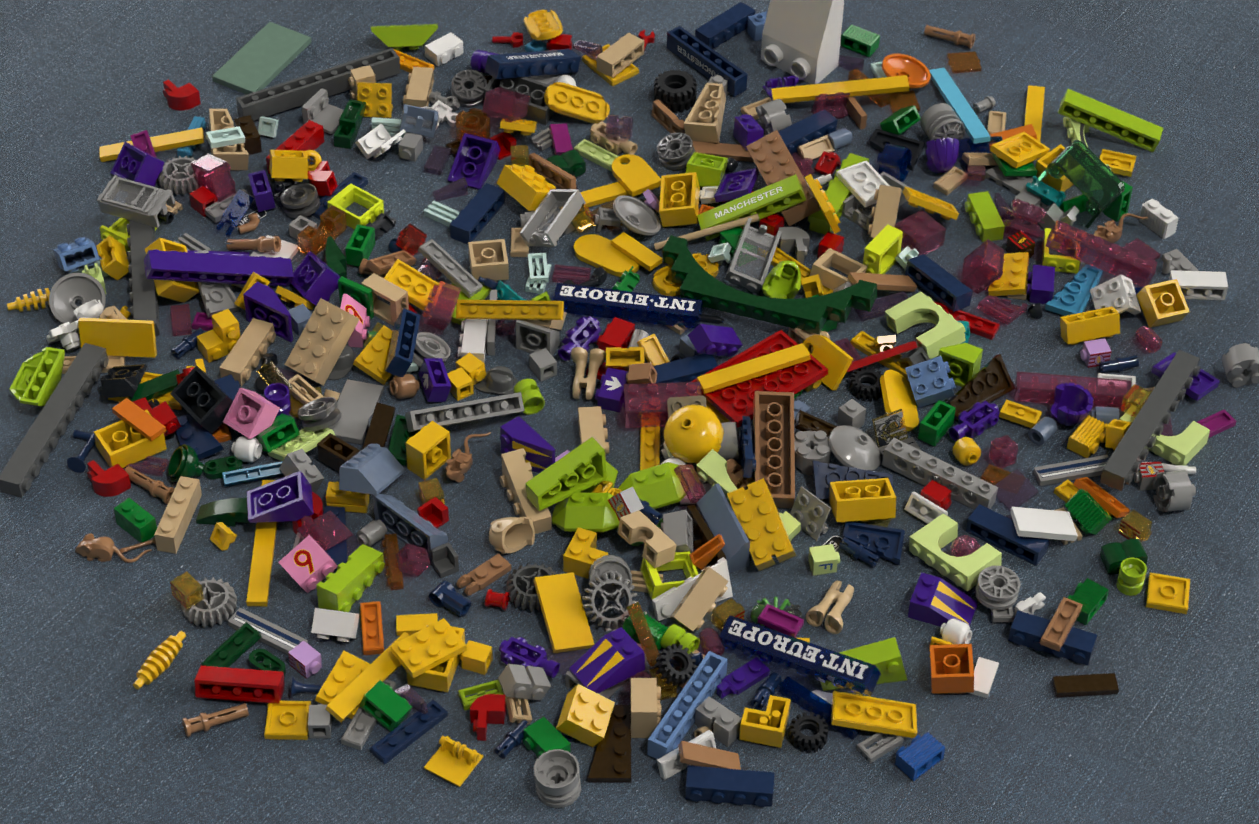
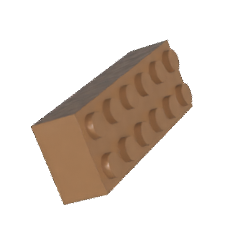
M777 130L746 146L767 186L795 174L802 184L806 201L781 211L789 226L821 210Z
M755 391L753 400V448L756 471H753V482L764 478L776 507L792 508L795 500L794 393Z

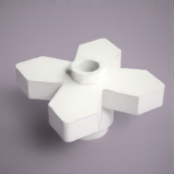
M78 320L72 323H63L59 327L48 332L49 335L46 336L48 344L61 341L63 348H66L67 351L81 346Z

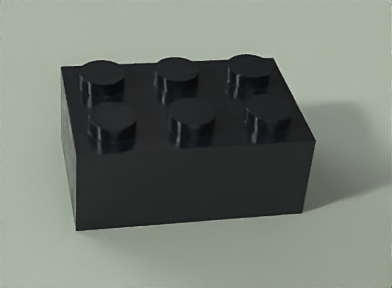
M197 365L170 393L211 434L222 425L233 402V399Z

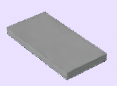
M347 379L337 402V408L341 411L342 417L338 422L327 428L332 429L335 436L345 442L362 444L369 428L368 419L373 415L376 403L381 399L384 386Z

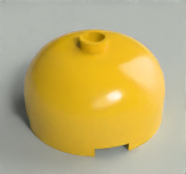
M701 405L681 407L669 417L665 424V444L671 455L683 462L698 464L712 449L718 453L721 448L724 435L723 426L716 414L707 407Z

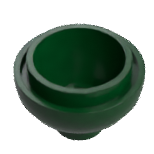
M183 444L175 449L170 458L168 475L170 480L178 483L180 476L189 478L194 476L198 478L203 471L204 465L202 462H199L195 450L189 445Z

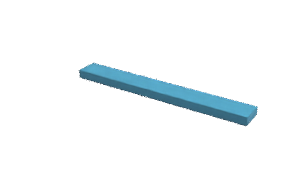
M946 69L929 70L931 80L946 103L953 108L957 117L964 124L965 131L974 144L989 142L990 134Z

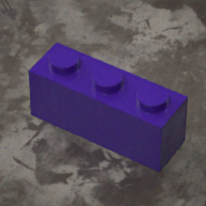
M699 324L688 334L689 339L700 354L732 357L743 346L731 327Z

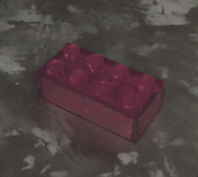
M700 382L624 384L625 428L665 427L668 420V398L700 396Z

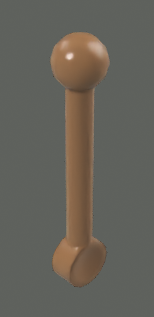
M155 537L152 540L135 544L129 547H124L119 550L121 553H124L129 550H133L149 544H156Z

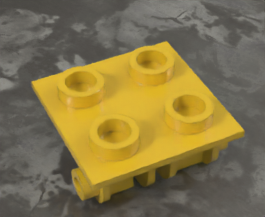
M357 82V101L366 102L363 117L392 118V84Z
M442 736L439 740L440 748L424 766V769L460 787L484 756L477 753V750L466 747L465 744L461 745L459 741L455 742L449 736Z

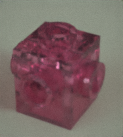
M1008 435L991 441L989 458L999 470L1016 463L1018 445Z
M407 543L395 555L399 571L418 577L431 565L427 550Z

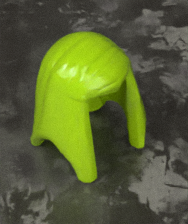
M790 260L781 261L772 268L762 286V291H764L763 293L766 297L793 299L801 288V272L796 262Z

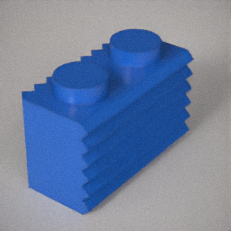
M929 732L922 736L917 735L909 746H902L897 751L895 765L915 781L919 776L927 772L928 769L930 770L940 760H943L945 746L939 743Z

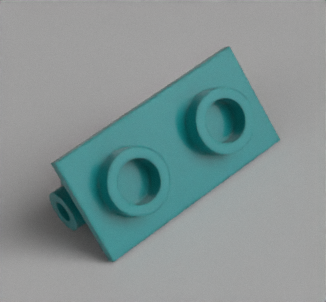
M499 280L496 288L498 300H526L518 296L511 289L510 285H506Z

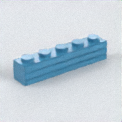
M194 116L188 130L206 129L207 123L205 118ZM196 145L178 148V158L179 156H188L190 158L193 150L196 149Z
M283 461L223 472L224 486L282 476L284 474L279 468Z

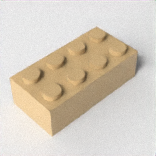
M320 298L284 365L324 386L360 319Z

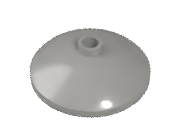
M626 195L618 196L614 200V213L625 228L633 233L644 236L658 233L661 223L656 213L649 206L634 197Z
M71 273L63 276L53 285L49 295V305L57 320L61 323H72L78 320L73 312L79 307L76 305L77 301H82L83 305L94 299L97 302L100 300L105 308L106 295L100 282L91 275Z
M846 425L837 426L832 430L829 435V445L833 454L846 467L875 471L881 462L880 452L876 443L868 434L856 427Z

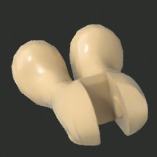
M575 347L571 350V358L576 364L572 395L574 399H579L581 388H586V400H591L596 388L598 369L605 362L606 352L598 348L590 351L588 376L584 378L588 352L584 348Z
M842 581L832 583L823 600L808 610L806 614L807 622L814 627H818L825 618L824 625L826 630L832 634H839L843 628L841 614L852 599L854 587L848 584L842 593L839 591ZM832 603H836L832 610L826 616V613L828 612L830 605Z

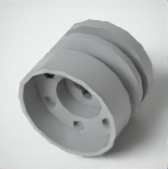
M935 104L928 108L921 117L920 125L930 141H935L939 138H955L960 142L965 135L964 124L948 104Z
M561 749L549 750L543 753L534 765L536 792L540 801L553 808H562L573 804L581 793L580 770L576 757L570 752Z

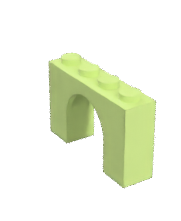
M922 292L884 311L887 326L897 334L918 323L928 322L936 324L933 329L916 337L917 347H923L930 359L938 356L940 348L957 345L966 341L964 325L956 321L950 313L945 312L940 305H937L929 296Z
M1144 394L1119 420L1133 422L1149 396ZM1193 421L1179 435L1156 436L1153 448L1149 447L1148 450L1172 464L1186 465L1205 446L1210 430Z
M943 513L909 536V551L925 561L927 565L935 568L943 576L952 580L957 586L969 591L977 585V580L982 570L990 566H1001L1002 553L988 543L972 554L963 557L950 556L944 553L941 549L958 538V523Z

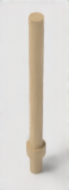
M758 214L679 237L691 241L743 226L748 218L752 219L751 223L760 220ZM667 240L654 243L655 250L663 249Z

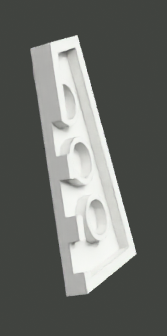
M724 557L719 559L717 564L710 567L729 581L726 585L728 587L727 591L722 597L718 596L715 602L733 597L727 560ZM700 574L693 578L689 577L684 580L685 583L677 588L673 587L652 600L655 618L658 621L670 618Z

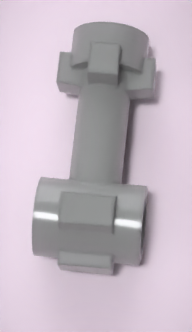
M432 91L429 95V101L433 104L439 100L451 107L452 111L458 110L460 107L458 99L454 96L446 98L441 96V93L438 91Z

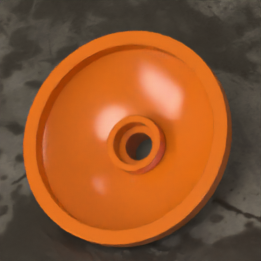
M890 54L883 59L882 69L887 77L907 75L909 88L924 87L930 81L931 74L929 69L914 57L905 54Z

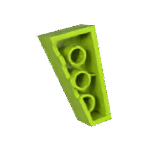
M593 437L589 438L526 482L527 498L541 511L572 496L574 493L581 492L606 480L607 471L604 448Z
M364 544L348 556L346 564L340 563L337 572H330L326 576L327 580L324 583L320 581L316 585L319 608L349 612L355 601L361 598L364 590L372 585L377 574L383 571L385 567L383 553Z
M895 637L834 654L839 656L832 665L834 667L838 664L836 670L822 666L824 660H827V665L831 660L830 655L822 659H815L823 691L907 680ZM845 658L850 660L851 670L853 661L859 663L853 671L854 676L847 674L846 664L843 668L844 673L837 671L838 668L842 667ZM860 664L868 666L862 674L863 679L855 677L861 669Z

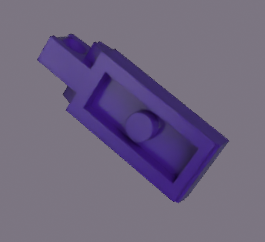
M755 657L725 676L717 686L716 694L721 699L730 693L739 695L769 676L770 669Z

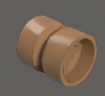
M734 459L727 460L726 471L737 489L744 487L745 490L748 489L747 485L753 483V476L751 478L743 477L741 465Z

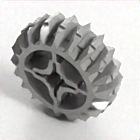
M173 157L172 160H166V163H164L163 170L158 176V181L164 190H172V193H175L177 196L179 194L185 195L202 187L206 180V171L203 163L195 160L194 157Z
M611 572L608 579L607 573H603V580L599 576H595L596 584L589 581V585L593 588L584 589L585 592L590 594L589 597H582L583 600H588L589 602L583 604V608L590 607L586 615L594 614L591 621L595 622L599 619L598 626H602L605 621L606 628H610L611 622L614 628H617L618 620L623 625L624 617L630 616L628 612H636V609L631 608V605L638 604V601H632V597H636L638 594L630 593L635 586L630 585L627 587L630 582L629 579L621 582L623 575L619 574L617 579H615V573ZM608 583L618 585L610 593L601 588V586ZM622 591H624L626 596V604L624 608L619 603V597L622 594ZM596 592L602 600L598 610L594 603ZM614 595L612 600L615 605L609 604L607 606L608 600L606 596L612 597ZM610 608L620 613L610 618L602 616Z
M206 577L204 581L197 580L196 584L190 583L189 588H186L182 595L186 605L181 598L183 615L185 618H188L190 623L194 622L196 627L200 624L204 628L207 625H211L213 628L216 623L221 625L223 620L228 621L229 616H233L234 610L237 607V596L233 587H230L228 582L224 583L222 579L216 581L214 577L211 580H207Z

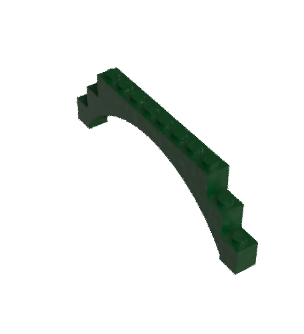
M670 235L662 249L663 262L673 265L671 268L672 282L682 284L680 296L681 300H687L686 303H689L688 301H695V305L720 310L792 329L798 328L809 333L820 335L827 319L845 323L852 308L870 312L877 298V284L859 280L858 283L843 290L817 297L781 299L757 296L730 287L706 272L690 253L687 239Z

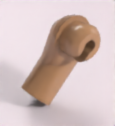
M257 213L249 214L248 223L238 226L240 234L254 231L260 223Z

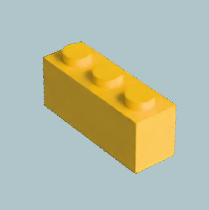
M1111 306L1060 317L1061 338L1067 344L1075 345L1086 340L1091 341L1096 340V338L1112 337L1115 334H1120V313Z

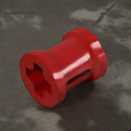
M488 589L485 607L495 606L506 611L509 603V592L503 594Z

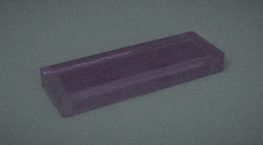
M904 291L876 299L870 312L856 308L854 310L862 322L884 316V311L908 299V296Z

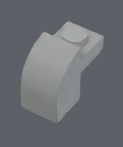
M1053 203L1041 212L1036 221L1044 229L1069 230L1077 219L1075 216L1079 209L1073 206L1063 213Z
M779 227V230L782 231L778 242L779 249L784 252H794L795 259L804 264V257L807 256V251H809V235L797 227Z

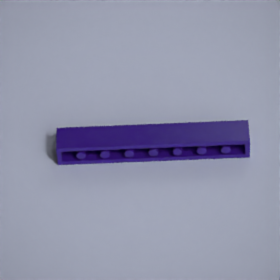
M155 249L148 250L144 258L146 279L245 285L251 274L255 272L270 281L268 286L289 287L294 278L291 259L282 257L159 251Z

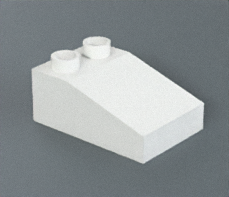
M770 0L762 33L761 60L765 61L769 66H775L798 77L799 80H804L810 84L821 82L838 67L844 0Z

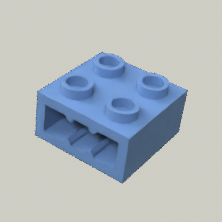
M80 237L75 239L74 243L57 245V248L53 251L58 266L62 270L68 271V273L74 272L80 266H92L96 263L95 261L100 260L95 243L89 238Z
M942 356L905 368L918 408L954 396L953 389L956 386L953 377L949 378L948 376L951 370L948 362L943 361Z

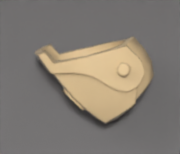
M505 517L494 520L491 523L489 541L494 546V549L500 551L501 554L513 553L524 548L526 545L534 544L535 530L530 518Z

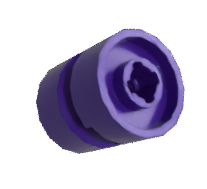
M476 50L471 57L472 70L488 74L485 71L487 57L497 53Z
M273 383L267 386L264 390V397L280 407L277 416L282 413L289 415L291 413V403L288 387L282 383Z

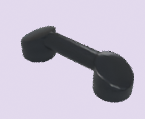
M599 267L594 270L592 274L593 279L575 285L572 280H567L561 285V289L562 286L575 287L571 293L575 296V292L583 291L581 290L582 288L588 289L598 284L602 285L607 278V271L603 267Z
M266 353L262 355L263 367L269 365L270 368L271 365L274 364L276 366L278 364L276 354ZM263 373L255 382L257 393L264 395L265 388L271 384Z

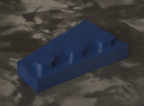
M189 413L177 418L181 425L176 430L180 445L186 444L192 447L197 453L199 460L224 450L213 435L202 427Z
M850 521L845 522L843 538L847 537V539L858 545L862 544L870 552L900 565L905 530Z

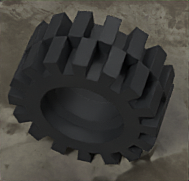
M863 367L859 368V371L856 369L851 375L850 392H852V395L854 397L857 395L856 399L858 400L863 398L862 401L865 402L866 399H869V402H871L873 398L875 401L878 400V397L881 398L880 377L883 375L881 371L875 372L876 368L873 367L872 370H869V367H866V370ZM862 383H870V384H873V385H871V386H866V385H863Z
M676 644L667 646L655 660L657 662L655 668H659L656 671L657 675L661 673L660 679H667L665 683L669 684L672 682V686L685 683L694 674L696 665H693L696 659H691L693 653L688 654L687 651L689 649L686 647L683 650V645L680 644L677 647ZM675 659L678 661L682 670H675L670 665L669 660Z
M804 712L802 717L798 714L796 718L792 719L789 739L791 745L794 744L796 750L800 747V752H804V749H806L807 753H811L813 749L815 753L818 752V748L821 750L826 745L828 724L824 718L820 720L821 716L819 714L814 717V713L810 712L809 716L807 712ZM805 729H810L815 731L817 734L814 736H806L803 735L801 731Z

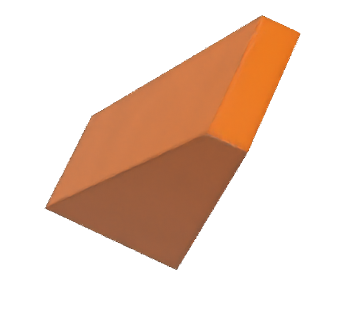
M718 534L689 554L692 563L696 567L703 570L725 546L722 536Z

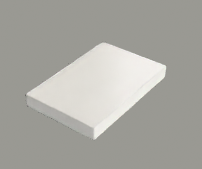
M867 160L838 170L836 176L864 207L877 203V200H874L875 190L879 189L880 185L889 186Z
M1022 507L1011 508L1010 513L1018 536L1076 541L1078 535L1069 512Z

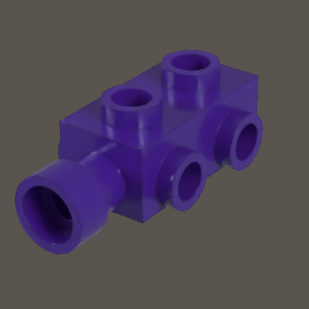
M582 316L576 321L577 325L565 333L566 337L562 340L564 345L558 350V355L561 359L569 361L573 348L581 347L588 351L590 348L588 344L598 340V334L601 329L599 327L600 323L596 318Z
M987 401L983 403L977 402L969 412L963 411L958 417V424L949 428L950 437L954 441L965 437V435L969 438H974L977 435H981L990 426L996 425L999 420L997 405L994 403L990 404Z
M512 636L508 641L503 640L500 644V658L506 665H524L525 669L527 666L542 667L546 676L555 678L559 672L560 663L554 660H547L545 649L539 645L533 647L524 638L518 637L516 639Z

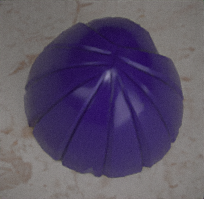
M939 138L935 141L926 142L928 148L925 150L928 160L926 162L927 168L935 173L950 171L958 158L959 140L955 138Z
M1075 383L1057 385L1054 393V404L1050 412L1052 418L1065 426L1079 424L1092 410L1093 397H1091V393L1084 389L1083 386L1075 385Z

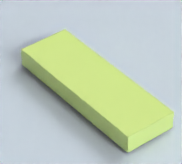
M586 139L574 147V150H577L582 157L611 172L612 162L619 157Z

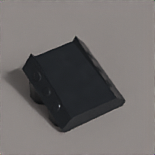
M147 365L114 366L107 371L108 374L100 377L102 385L100 394L106 400L114 397L130 396L133 398L147 369Z

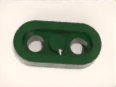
M228 456L207 461L203 467L204 476L210 480L223 478V472L243 469L242 460H238L235 456Z
M256 649L250 653L249 662L254 670L284 672L285 676V663L267 650Z

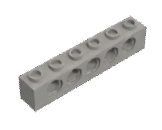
M519 392L410 411L405 413L408 433L420 431L423 426H426L431 421L444 427L518 414L525 410L522 395Z
M893 438L884 450L883 466L924 486L933 479L952 491L951 499L974 510L979 504L991 509L995 503L998 491L997 486L907 443Z

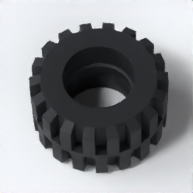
M673 69L664 71L655 78L654 101L660 100L670 111L683 112L684 110H689L696 103L697 82L692 74Z

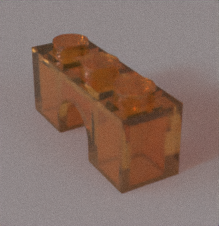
M331 205L320 215L321 221L317 229L308 225L297 235L299 251L305 255L309 251L315 255L326 247L329 236L335 239L347 229L346 212Z

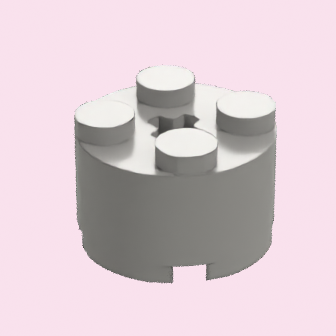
M781 99L756 107V112L759 116L757 123L764 129L765 135L792 125L790 115H786L784 111L787 109L786 105Z
M1247 343L1238 344L1229 348V352L1226 355L1225 353L1223 354L1222 364L1227 379L1232 383L1233 387L1238 388L1242 385L1259 383V350L1257 347H1251Z
M735 422L721 423L724 435L718 454L726 461L729 459L738 460L740 458Z
M799 431L796 433L794 438L795 469L797 467L801 470V473L812 475L813 460L830 463L831 448L829 438L824 431Z
M1186 470L1159 473L1154 477L1153 489H1156V495H1153L1160 511L1171 512L1190 509L1192 496L1196 495V488L1194 484H1191Z

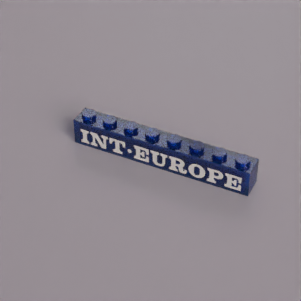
M557 283L553 296V301H564V312L612 319L616 317L634 322L669 326L678 325L679 327L685 326L686 328L694 329L700 324L702 317V300L562 283Z
M729 615L719 636L724 646L732 651L738 649L749 657H753V655L758 656L766 663H771V661L778 663V666L786 670H789V668L795 669L797 673L803 676L812 675L820 682H832L834 686L840 689L849 688L860 696H863V694L871 696L881 675L876 665Z

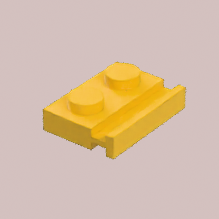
M1102 149L1099 160L1105 165L1109 164L1112 173L1131 177L1137 156Z

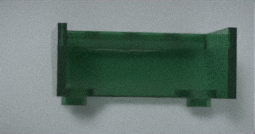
M1075 140L1069 144L1038 178L1039 181H1042L1049 174L1056 179L1065 175L1089 199L1085 207L1092 216V219L1085 226L1087 229L1108 212L1125 190L1123 182L1080 140Z

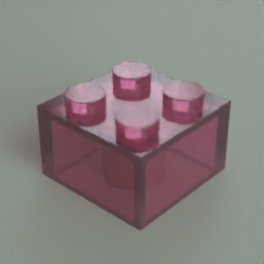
M498 87L486 92L482 112L487 113L492 118H504L506 122L520 120V118L525 117L527 114L530 96Z
M206 154L191 162L198 187L205 186L217 196L218 202L236 193V184L231 177V168L228 162L210 154Z
M923 210L895 224V228L903 231L901 246L903 248L909 246L911 250L915 248L919 252L917 256L926 255L944 245L946 228Z
M989 239L983 242L964 258L961 282L977 294L986 290L992 282L1000 279L1003 274L1004 249Z
M440 281L437 286L434 285L428 296L430 302L425 306L422 317H425L423 323L445 330L451 321L461 288Z

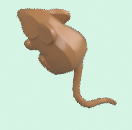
M1126 213L1121 216L1118 226L1115 225L1114 220L1104 223L1105 226H1097V230L1093 235V241L1099 244L1102 249H1106L1109 243H1114L1120 239L1125 217L1131 216L1138 219H1147L1148 217Z
M491 432L471 434L464 440L465 453L457 449L452 454V459L446 461V477L459 483L464 480L465 476L463 474L469 471L473 462L468 440L472 437L488 436Z
M92 533L85 535L75 549L76 553L83 557L87 556L88 561H92L94 558L102 562L111 561L112 555L115 552L124 562L133 563L145 553L152 551V549H147L134 559H127L115 546L111 538L105 536L94 538Z

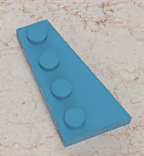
M1086 264L1074 276V279L1064 286L1061 292L1054 295L1052 301L1046 303L1045 310L1064 316L1084 312L1092 297L1090 289L1098 285L1104 270Z

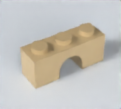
M640 510L620 518L618 534L629 544L644 542L642 556L654 568L674 560L677 544Z

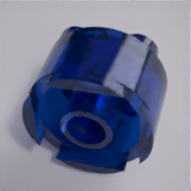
M886 143L883 152L879 153L877 157V163H879L878 173L881 174L884 171L900 182H904L909 171H906L907 165H911L912 161L911 150L906 147Z

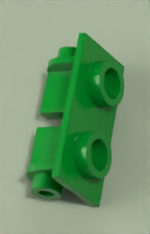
M1093 191L1063 201L1059 208L1065 213L1073 206H1076L1079 209L1077 214L1094 208Z
M633 266L629 272L626 270L619 278L622 282L619 283L617 281L611 290L613 292H620L617 295L618 300H621L622 295L625 293L631 294L640 281V276L637 273L631 272ZM628 295L624 296V301L628 299Z

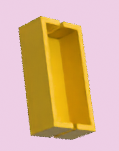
M764 478L748 484V489L746 490L744 487L727 493L733 511L750 541V553L759 571L776 565L772 558L773 555H776L779 563L796 556Z

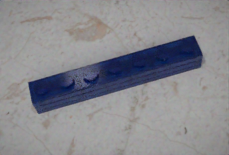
M787 676L779 684V693L791 699L793 703L798 704L804 710L814 713L815 717L819 714L821 716L820 719L824 718L828 725L844 734L845 737L853 740L861 732L860 729L832 725V705Z

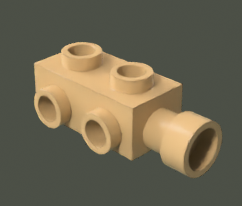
M602 121L591 126L590 140L616 155L622 151L625 154L634 155L636 153L638 145L632 141L628 142V135L624 130L618 131L611 123L606 124Z

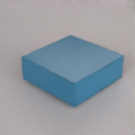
M532 40L525 45V51L527 52L548 50L547 44L540 40Z

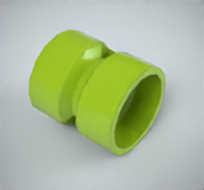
M523 379L514 386V393L521 392L525 410L523 413L532 415L544 408L545 400L535 380Z
M1132 557L1122 561L1116 584L1121 593L1134 596L1142 591L1147 572V566L1142 560Z
M673 624L664 633L661 647L665 649L669 645L676 644L677 647L680 644L683 645V650L687 647L689 649L687 653L690 654L698 650L700 639L691 633H686L685 629L677 624Z

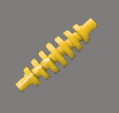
M44 288V295L41 289H37L38 296H35L34 291L30 292L31 298H28L27 294L23 295L24 300L16 297L15 302L7 303L8 311L19 309V312H23V307H26L27 311H31L30 305H33L34 310H39L38 303L41 304L42 309H45L46 301L49 305V288Z
M179 631L176 636H169L149 654L145 663H143L141 669L136 674L138 679L133 683L135 689L139 690L144 684L149 685L168 669L183 647L182 641L186 637L183 631Z

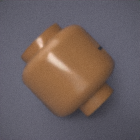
M405 374L404 377L394 376L393 380L390 381L391 394L397 399L413 398L419 390V381L412 374Z

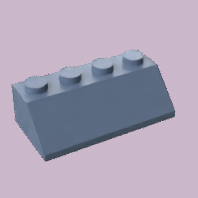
M369 444L340 466L339 490L378 495L400 477L405 469L387 448L380 447L379 444Z
M717 483L697 502V509L713 536L715 537L718 534L722 536L725 543L722 551L726 556L728 571L731 573L749 567L750 541L721 486Z
M373 495L375 521L381 520L385 524L387 531L429 562H431V549L448 543V536L445 532L438 530L430 521L420 517L416 511L409 509L401 500H397L391 495Z

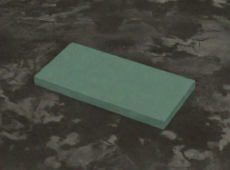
M269 22L212 76V80L246 95L262 90L312 43L311 37Z

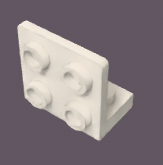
M381 123L356 141L355 144L366 159L372 156L376 158L403 139L401 135L405 133V130L403 129L391 137Z
M1118 275L1090 289L1095 310L1113 306L1119 313L1127 311L1136 315L1141 312L1132 280L1123 275Z

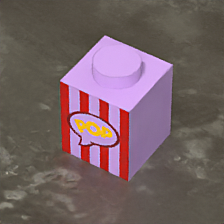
M1105 338L1084 342L1080 356L1082 361H1085L1087 368L1099 366L1101 361H1109L1112 351Z
M302 641L288 652L290 666L306 679L316 674L322 668L321 654L305 641Z

